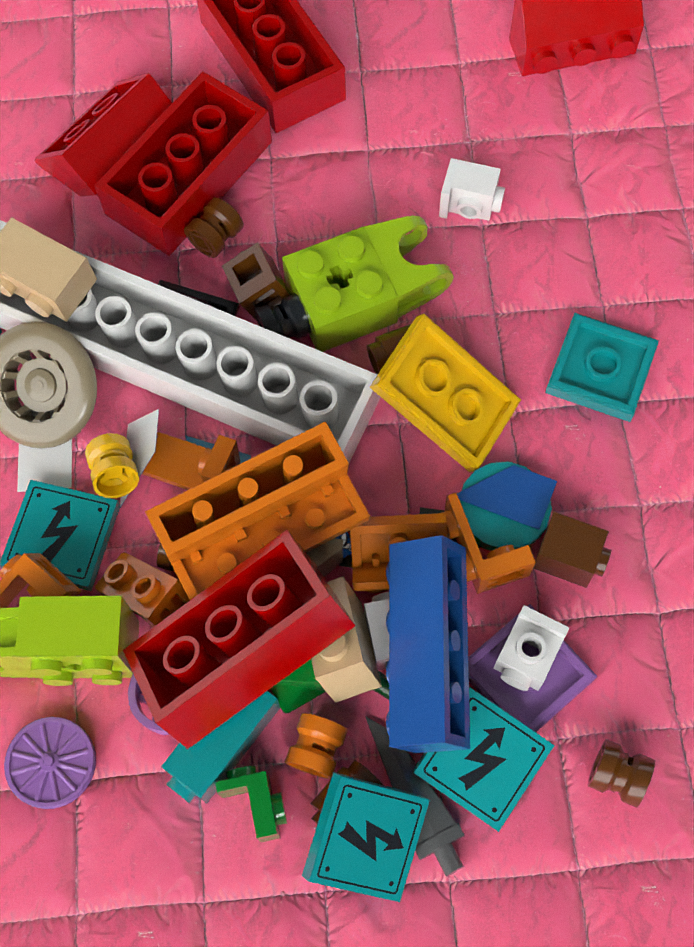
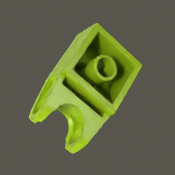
M414 215L360 227L282 257L285 284L292 294L296 293L303 304L311 327V335L309 336L315 349L324 352L396 324L399 317L436 298L451 285L454 276L450 267L446 264L415 265L403 258L405 254L411 252L427 237L428 226L423 218Z
M122 595L20 597L19 607L0 608V677L43 679L44 684L52 686L72 685L73 678H92V683L98 685H119L122 683V678H131L133 675L123 649L139 638V620Z

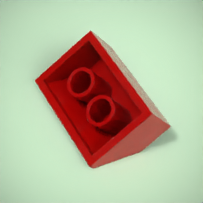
M515 0L509 41L521 75L545 74L552 70L584 66L591 62L623 58L636 54L644 28L642 0Z
M150 73L119 81L38 155L34 161L39 167L80 197L98 196L94 185L172 102Z

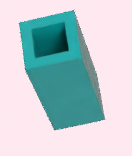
M266 691L189 749L179 743L161 766L172 776L166 785L188 803L195 796H198L207 804L217 791L215 782L226 780V772L236 767L280 709L278 699Z

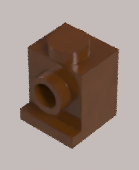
M258 242L222 265L239 304L255 320L254 308L265 304L270 306L278 305L283 297L292 294L288 290L274 260Z

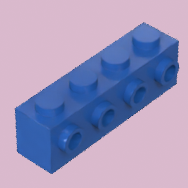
M443 535L389 544V563L386 567V577L389 584V611L386 616V626L389 633V661L386 665V677L389 683V712L386 716L389 747L413 753L470 749L466 548Z

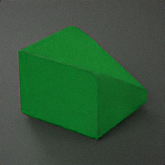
M311 659L270 689L272 694L278 699L279 706L285 714L294 711L326 692L315 679Z

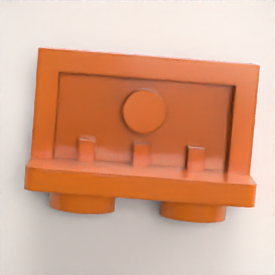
M445 513L372 516L369 521L351 529L353 590L367 591L369 593L388 591L389 584L386 577V567L389 563V544L439 535L447 537Z

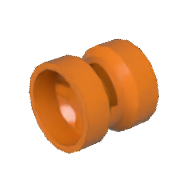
M302 713L296 727L299 733L298 740L295 745L289 747L284 762L305 773L331 779L336 768L334 760L336 749L343 746L348 729L323 717Z

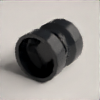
M296 293L283 297L278 305L270 306L265 304L254 308L256 320L260 327L287 338L295 337L300 339L311 335L307 314Z

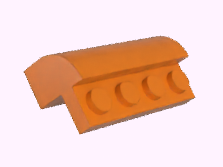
M326 421L145 511L189 600L196 597L286 530L290 532L307 553L370 519L366 507L347 475L349 462Z

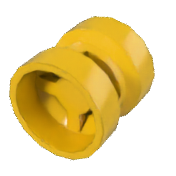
M114 433L99 435L92 439L86 446L85 455L88 467L92 470L90 476L94 491L105 498H118L131 493L138 485L139 475L136 464L132 461L133 454L129 441L124 436Z

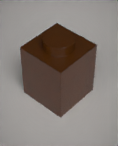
M553 512L533 569L587 588L594 574L602 577L607 567L612 550L605 548L604 544L609 531Z

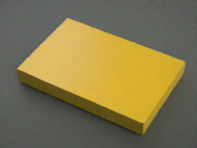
M421 314L414 319L370 385V388L469 472H474L480 468L521 401L517 395L425 314Z

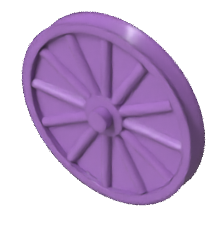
M61 717L41 718L23 727L11 741L4 762L6 781L15 796L24 803L41 809L59 808L73 802L86 790L94 775L96 753L89 735L73 721Z

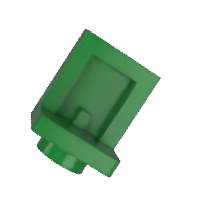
M256 766L235 768L226 772V780L215 782L217 794L221 798L244 793L249 794L256 838L261 843L281 838L278 825L287 824L284 801L281 792L272 794L270 778L266 771L257 773Z

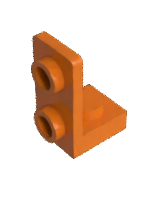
M157 432L156 451L142 474L189 490L241 464L237 441L219 434L213 448L210 449L162 432Z
M457 493L447 495L445 511L441 512L446 515L447 538H456L457 543L466 548L467 582H473L477 594L531 575L536 562L529 545L514 549L513 545L502 546L487 554L488 559L483 560Z
M126 552L121 553L108 566L102 578L95 585V589L103 596L122 595L133 613L142 617L152 627H155L190 601L178 579Z
M24 553L22 556L18 554L11 558L0 571V577L2 578L0 580V608H7L27 583L29 584L27 592L32 597L78 596L82 591L39 553Z

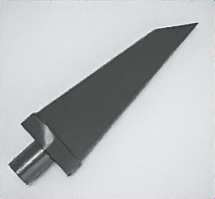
M366 717L392 788L422 795L430 800L415 850L418 858L422 860L434 854L446 877L462 869L464 865L452 843L465 836L459 823H456L432 786L413 773L412 770L416 763L408 751L389 747V735L386 727Z

